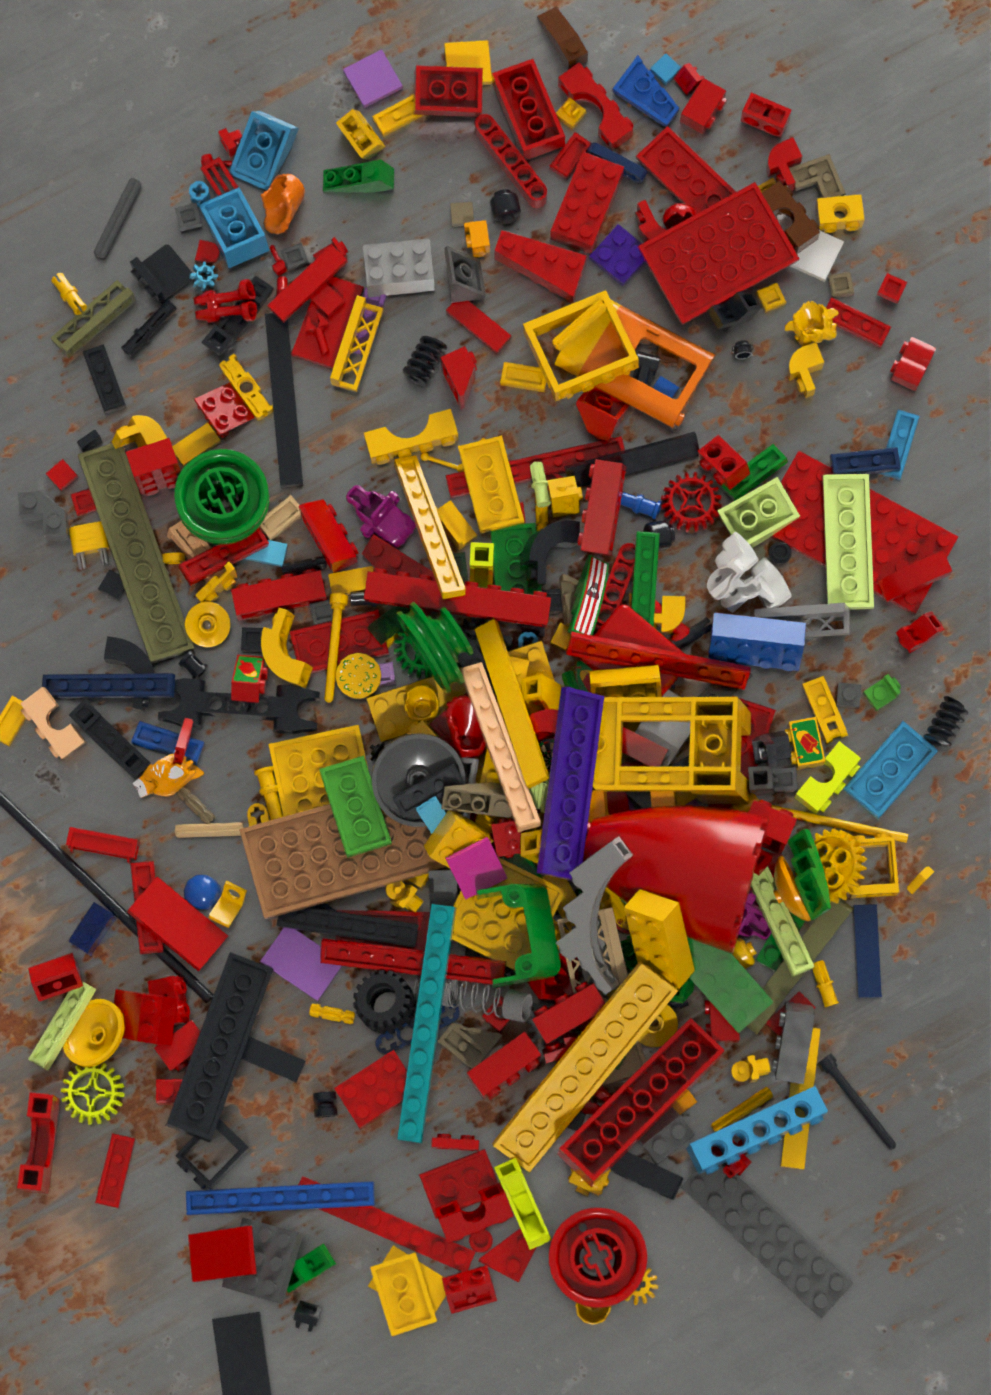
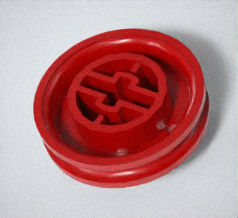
M588 1208L568 1217L555 1232L549 1248V1268L558 1288L572 1301L592 1308L613 1306L628 1298L640 1285L647 1267V1248L641 1232L625 1215L608 1208ZM582 1223L587 1226L584 1232L579 1230V1225ZM599 1241L605 1242L612 1249L610 1250L607 1245L601 1246ZM589 1242L594 1243L598 1253L603 1251L606 1253L607 1258L603 1259L608 1272L606 1275L602 1276L597 1263L590 1265L588 1259L592 1257V1253L587 1245ZM582 1249L586 1253L583 1256L584 1266L588 1271L594 1270L596 1276H591L583 1270L584 1266L582 1263L580 1264L579 1260ZM612 1253H614V1256H615V1261H614V1266H613V1267H611V1265H610V1263H609V1262L612 1260V1257H613V1256H612Z

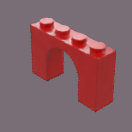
M29 1093L27 1117L31 1119L30 1148L26 1164H20L17 1185L18 1189L25 1192L49 1194L61 1103L59 1098L51 1094Z

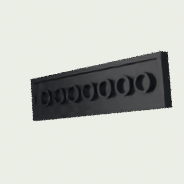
M232 952L228 954L165 1126L209 1143L211 1142L273 968Z

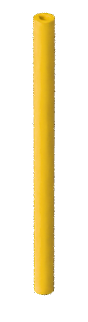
M776 805L771 807L778 811L781 809L788 810L794 814L793 817L797 818V820L871 836L888 834V837H894L895 841L907 843L908 834Z

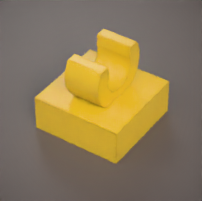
M570 97L556 112L558 119L572 130L586 114V110Z

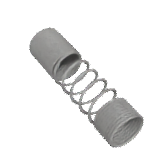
M417 975L413 987V995L416 1000H418L420 975ZM446 979L442 1006L456 1008L460 1005L463 1010H468L472 1007L475 1013L483 1009L486 1015L494 1012L497 1017L503 1016L505 1019L518 1022H526L530 1016L532 995L528 992L509 989L503 1000L502 1015H498L496 1007L500 1000V987H497L494 993L493 1010L487 1013L484 1006L490 991L488 984L483 989L482 1007L479 1010H475L473 1004L478 993V983L475 982L472 986L470 1006L464 1008L462 1001L466 993L467 981H462L459 990L458 980ZM464 982H465V988H464L463 996H462V998H461L462 987H463V984H464ZM476 985V992L473 998V990ZM486 988H487V995H486V999H485V1001H484V994H485V990H486ZM499 989L498 999L495 1004L496 994ZM459 990V1003L456 1006H453V1004L456 1001Z

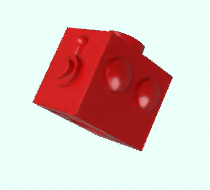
M500 818L498 822L490 823L497 857L504 856L510 858L517 853L521 854V833L525 832V830L518 832L513 818Z

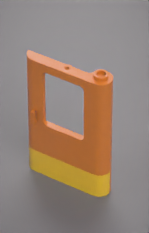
M611 300L634 350L641 340L646 339L694 364L696 370L677 399H672L639 380L624 374L615 377L609 383H600L595 385V387L671 428H674L676 425L680 426L685 418V414H683L685 406L716 355ZM607 311L560 351L555 361V366L575 377H579L628 357Z

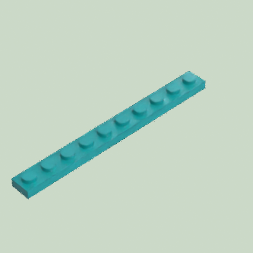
M436 904L431 906L397 1140L422 1143L456 907Z

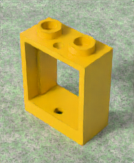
M888 834L874 835V838L865 839L864 835L854 836V839L861 842L859 845L861 848L887 847L890 884L860 885V888L853 886L854 895L850 894V899L897 896L899 884L895 838L888 837Z

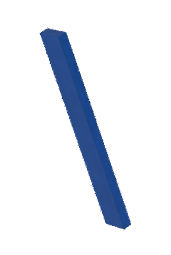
M374 1182L186 1191L187 1215L375 1206Z

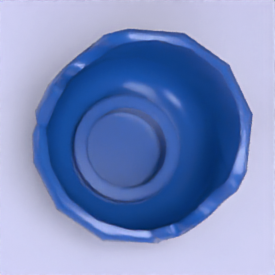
M195 875L187 881L183 890L184 899L196 909H212L222 895L219 883L207 875Z

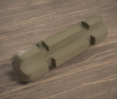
M182 787L177 792V796L182 801H185V804L198 817L200 816V819L205 824H210L215 819L214 814L210 810L207 811L206 806L195 795H191L192 793L187 787Z

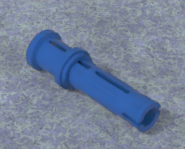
M622 492L620 505L631 508L635 514L642 513L651 516L652 520H656L662 501L658 500L655 502L644 498L642 494L635 496Z

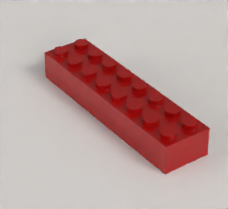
M373 568V572H367L364 593L365 602L410 608L409 604L415 602L421 610L440 612V608L444 606L450 614L489 620L495 619L496 621L547 628L551 597H547L545 592L533 591V595L524 594V589L510 588L509 592L502 591L501 586L489 584L487 588L478 587L479 583L465 581L464 584L466 589L465 595L442 599L437 582L433 581L432 576L419 575V579L411 578L410 573L396 571V575L388 574L387 570Z
M690 1018L559 1148L557 1155L592 1188L722 1057L725 1050Z

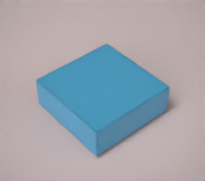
M665 53L650 68V71L667 85L677 75L681 67Z

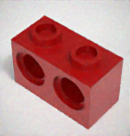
M751 92L743 108L740 121L781 138L790 120L792 109Z
M719 435L698 450L700 466L706 472L710 471L720 486L724 484L731 490L750 474L747 461Z

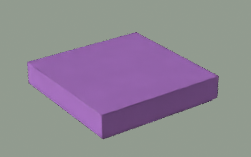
M382 50L343 69V73L363 108L403 89V85Z

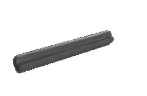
M135 178L129 179L94 249L95 256L102 259L106 257L141 186L139 180Z

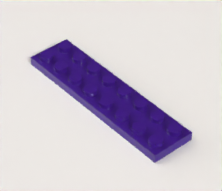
M561 687L537 873L572 881L570 872L583 863L604 696L571 687Z

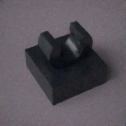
M300 1300L293 1318L296 1321V1328L300 1327L301 1322L309 1324L308 1331L311 1332L313 1327L317 1325L322 1306Z

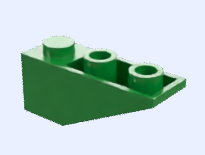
M383 160L323 170L324 192L375 193L394 189V168Z

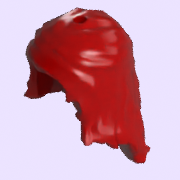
M467 695L453 696L446 704V717L450 730L451 746L461 758H476L483 753L486 743L472 704Z

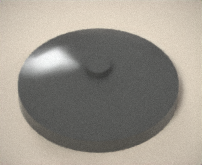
M411 733L393 740L380 752L372 771V788L378 805L396 822L412 827H426L417 811L403 818L392 797L454 763L464 783H466L465 770L459 755L446 741L431 734ZM441 797V798L438 799V801L440 802L441 805H442L443 797Z

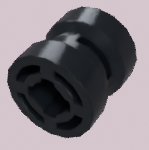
M336 1092L313 1093V1101L316 1103L314 1110L315 1118L338 1116L337 1108L334 1104Z

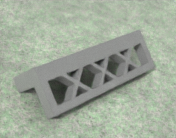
M845 603L754 609L755 617L797 622L806 620L804 623H806V630L808 632H805V638L850 635V610ZM844 617V629L834 630L829 625L835 618ZM813 619H819L824 623L818 631H811L807 627Z

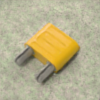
M101 521L69 528L73 555L77 557L79 569H82V565L83 569L86 568L84 556L86 554L99 552L101 565L109 563L107 555L109 545Z

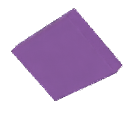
M289 928L282 929L260 961L261 964L273 968V972L317 1002L342 968L341 965L320 963L321 946L297 930Z

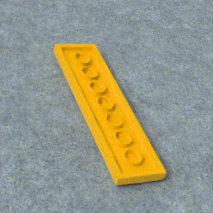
M541 640L508 651L510 657L529 661L526 678L542 674L555 681ZM431 676L367 697L380 741L383 742L409 733L407 729L415 721L407 715L404 703L407 698V692L417 685H427L434 689L439 699V711L433 719L426 722L429 725L446 710V704L453 696L458 697L467 692L464 683L459 685L457 682H453L450 685L451 691L446 694Z

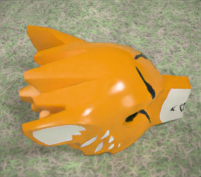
M173 753L158 760L154 765L150 764L143 775L133 782V785L137 789L140 798L150 794L169 797L176 794L189 781L204 775V771L194 765L192 760L186 761V756H184L181 765L173 764Z

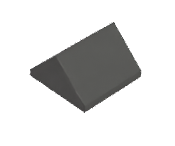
M446 246L444 248L451 303L485 298L480 259Z

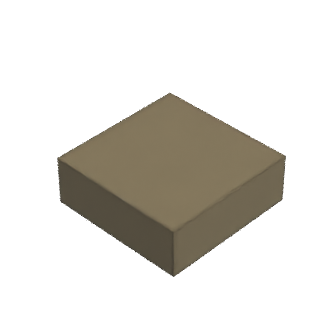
M473 202L450 203L452 227L464 226V223L474 222Z
M850 272L828 275L832 298L854 295Z

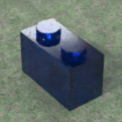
M93 902L68 942L91 957L116 920V917L105 908Z

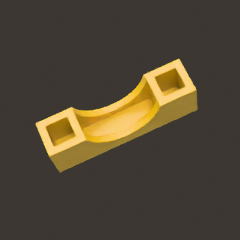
M451 409L429 414L425 429L412 438L397 437L386 427L364 432V439L371 463H377V465L388 463L392 458L409 457L417 451L421 453L429 452L435 446L442 445L447 447L459 440Z

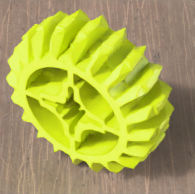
M103 1063L100 1069H98L99 1065L92 1068L84 1067L85 1070H82L79 1065L75 1066L78 1072L76 1075L71 1071L68 1072V1075L73 1079L71 1081L63 1080V1083L69 1085L68 1089H61L62 1093L68 1094V1096L61 1098L62 1102H70L65 1107V1110L70 1111L74 1109L70 1115L72 1118L80 1114L78 1119L80 1123H83L87 1117L88 1125L93 1124L94 1118H96L97 1124H102L101 1116H104L107 1121L111 1120L108 1112L111 1111L117 1115L118 1111L113 1107L115 1104L122 1107L123 1103L118 1101L117 1098L125 1097L124 1093L118 1092L119 1089L125 1087L124 1084H116L121 1079V1076L115 1075L112 1077L115 1073L113 1067L106 1072V1063ZM98 1074L108 1079L112 1091L100 1088ZM91 1075L85 1087L76 1088L82 1078ZM94 1087L95 1090L104 1094H98L97 1097L95 1096L92 1099L90 1095L84 1092H88L89 1089L91 1090ZM75 1095L86 1098L88 1111H83L79 1108L75 1101ZM110 1098L104 1108L95 1112L99 1100Z

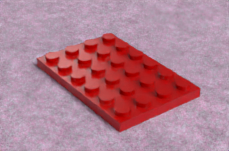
M756 182L638 246V250L681 325L707 312L710 307L731 299L737 292L747 290L799 261L797 253Z

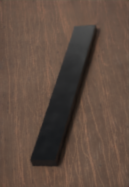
M274 313L265 314L280 486L281 488L303 486L288 319L283 323Z

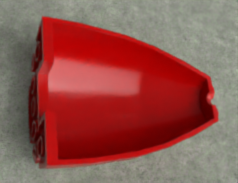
M694 805L654 806L594 818L592 823L588 822L583 862L608 843L620 837L633 856L619 867L606 887L626 903L631 900L639 889L678 902L688 938L733 954L770 817L733 809Z

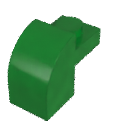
M325 1244L318 1246L295 1261L287 1288L288 1293L317 1278L336 1264Z

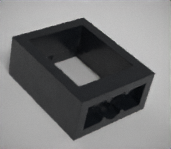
M220 1119L216 1129L238 1152L211 1180L206 1178L186 1158L202 1141L201 1139L193 1136L175 1155L179 1159L176 1164L186 1173L190 1170L196 1176L193 1180L202 1189L207 1186L211 1190L250 1150Z

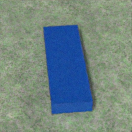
M139 721L131 742L134 745L170 755L175 753L180 734ZM190 737L185 753L186 761L192 760L193 764L197 765L205 745L204 741Z

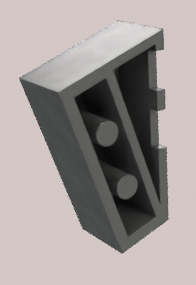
M429 871L430 912L432 904L453 907L461 890L452 871ZM452 940L451 946H459V943Z
M785 1001L784 1012L780 1013L779 1026L782 1027L781 1035H777L775 1049H778V1056L773 1058L771 1072H775V1080L804 1084L815 1018L812 1005Z

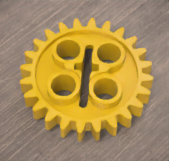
M832 828L831 832L824 829L823 836L815 833L816 840L814 842L825 872L830 902L838 904L839 897L847 900V892L854 895L853 886L860 888L857 880L865 878L860 873L867 870V867L862 865L867 858L861 855L865 849L859 847L861 842L854 839L853 835Z

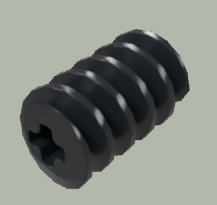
M421 336L420 343L415 347L416 351L412 352V358L407 361L408 366H404L402 370L404 375L413 383L425 387L426 383L422 379L429 380L431 378L426 372H434L435 369L431 366V363L438 365L439 361L435 356L442 357L443 353L439 349L446 350L448 348L447 345L436 338Z
M944 696L945 702H941V710H937L935 713L937 718H933L931 721L933 726L927 728L929 734H924L923 737L929 743L938 747H951L952 743L947 739L956 738L952 730H960L956 722L963 723L965 720L960 714L968 715L969 712L958 700Z

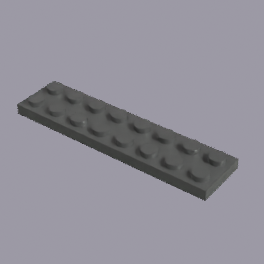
M725 1163L718 1165L720 1169L708 1175L706 1172L698 1174L696 1170L680 1188L811 1311L822 1319L853 1283L738 1175L729 1178L723 1171V1168L726 1166Z

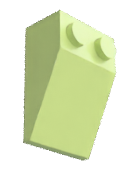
M778 477L718 510L719 517L730 536L737 532L752 548L800 517Z

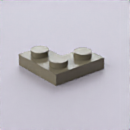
M830 154L789 168L796 182L795 191L816 184L822 198L845 196L846 194Z

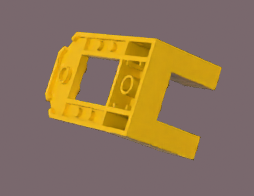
M604 697L593 788L597 791L691 792L703 804H749V780L740 772L741 736H750L751 712L738 697ZM623 722H690L689 767H621Z

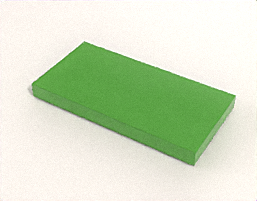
M364 756L319 769L346 857L349 858L391 845L392 842L381 808L373 793L372 780Z

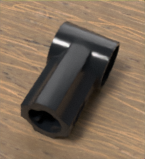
M639 351L637 354L639 368L633 370L635 371L633 378L651 386L653 376L656 375L660 357Z

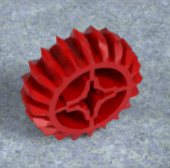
M685 472L684 479L680 475H676V482L670 480L668 482L669 487H664L663 492L666 495L661 496V501L665 503L661 505V510H667L664 513V518L672 517L669 521L670 525H673L675 522L678 523L677 530L685 526V532L688 533L690 527H693L696 533L699 530V525L703 530H706L707 523L713 525V517H719L717 510L722 508V504L719 503L722 496L716 494L719 491L718 487L711 488L713 480L705 482V474L701 476V479H698L697 472L693 473L692 478H689L688 472ZM685 487H696L698 489L691 492L686 490ZM675 494L679 495V499L682 502L678 511H676L673 505ZM704 494L707 495L710 502L707 512L703 509L704 506L700 502ZM688 499H690V501L691 499H696L695 505H687ZM688 513H694L697 516L700 515V517L697 518H687L684 516Z

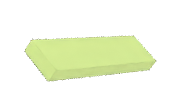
M83 982V987L67 993L28 1060L49 1071L97 989Z

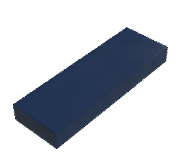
M897 447L830 454L829 457L832 475L877 474L896 472L901 469Z

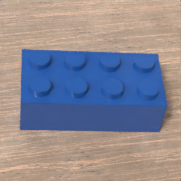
M714 613L708 659L744 666H759L765 669L777 668L785 671H799L805 644L806 623Z

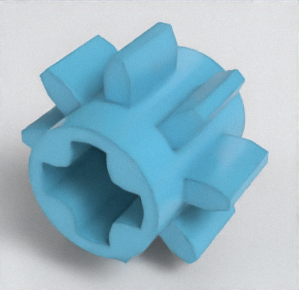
M203 262L200 267L194 265L193 270L196 273H191L189 276L190 279H194L193 287H201L202 291L207 286L213 288L215 284L212 280L218 278L217 274H213L215 266L209 267L206 265V262ZM201 273L205 274L206 280H203Z

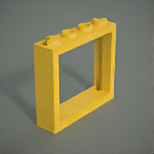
M606 290L523 324V333L555 402L566 397L570 399L574 394L581 391H590L595 385L609 383L615 377L622 374L629 375L630 371L639 368L637 354ZM597 300H601L606 305L607 314L628 357L558 384L537 336L573 322Z

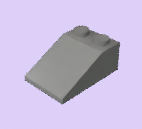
M668 689V691L662 697L680 696L676 695ZM641 722L635 733L669 749L661 767H670L690 737V722Z

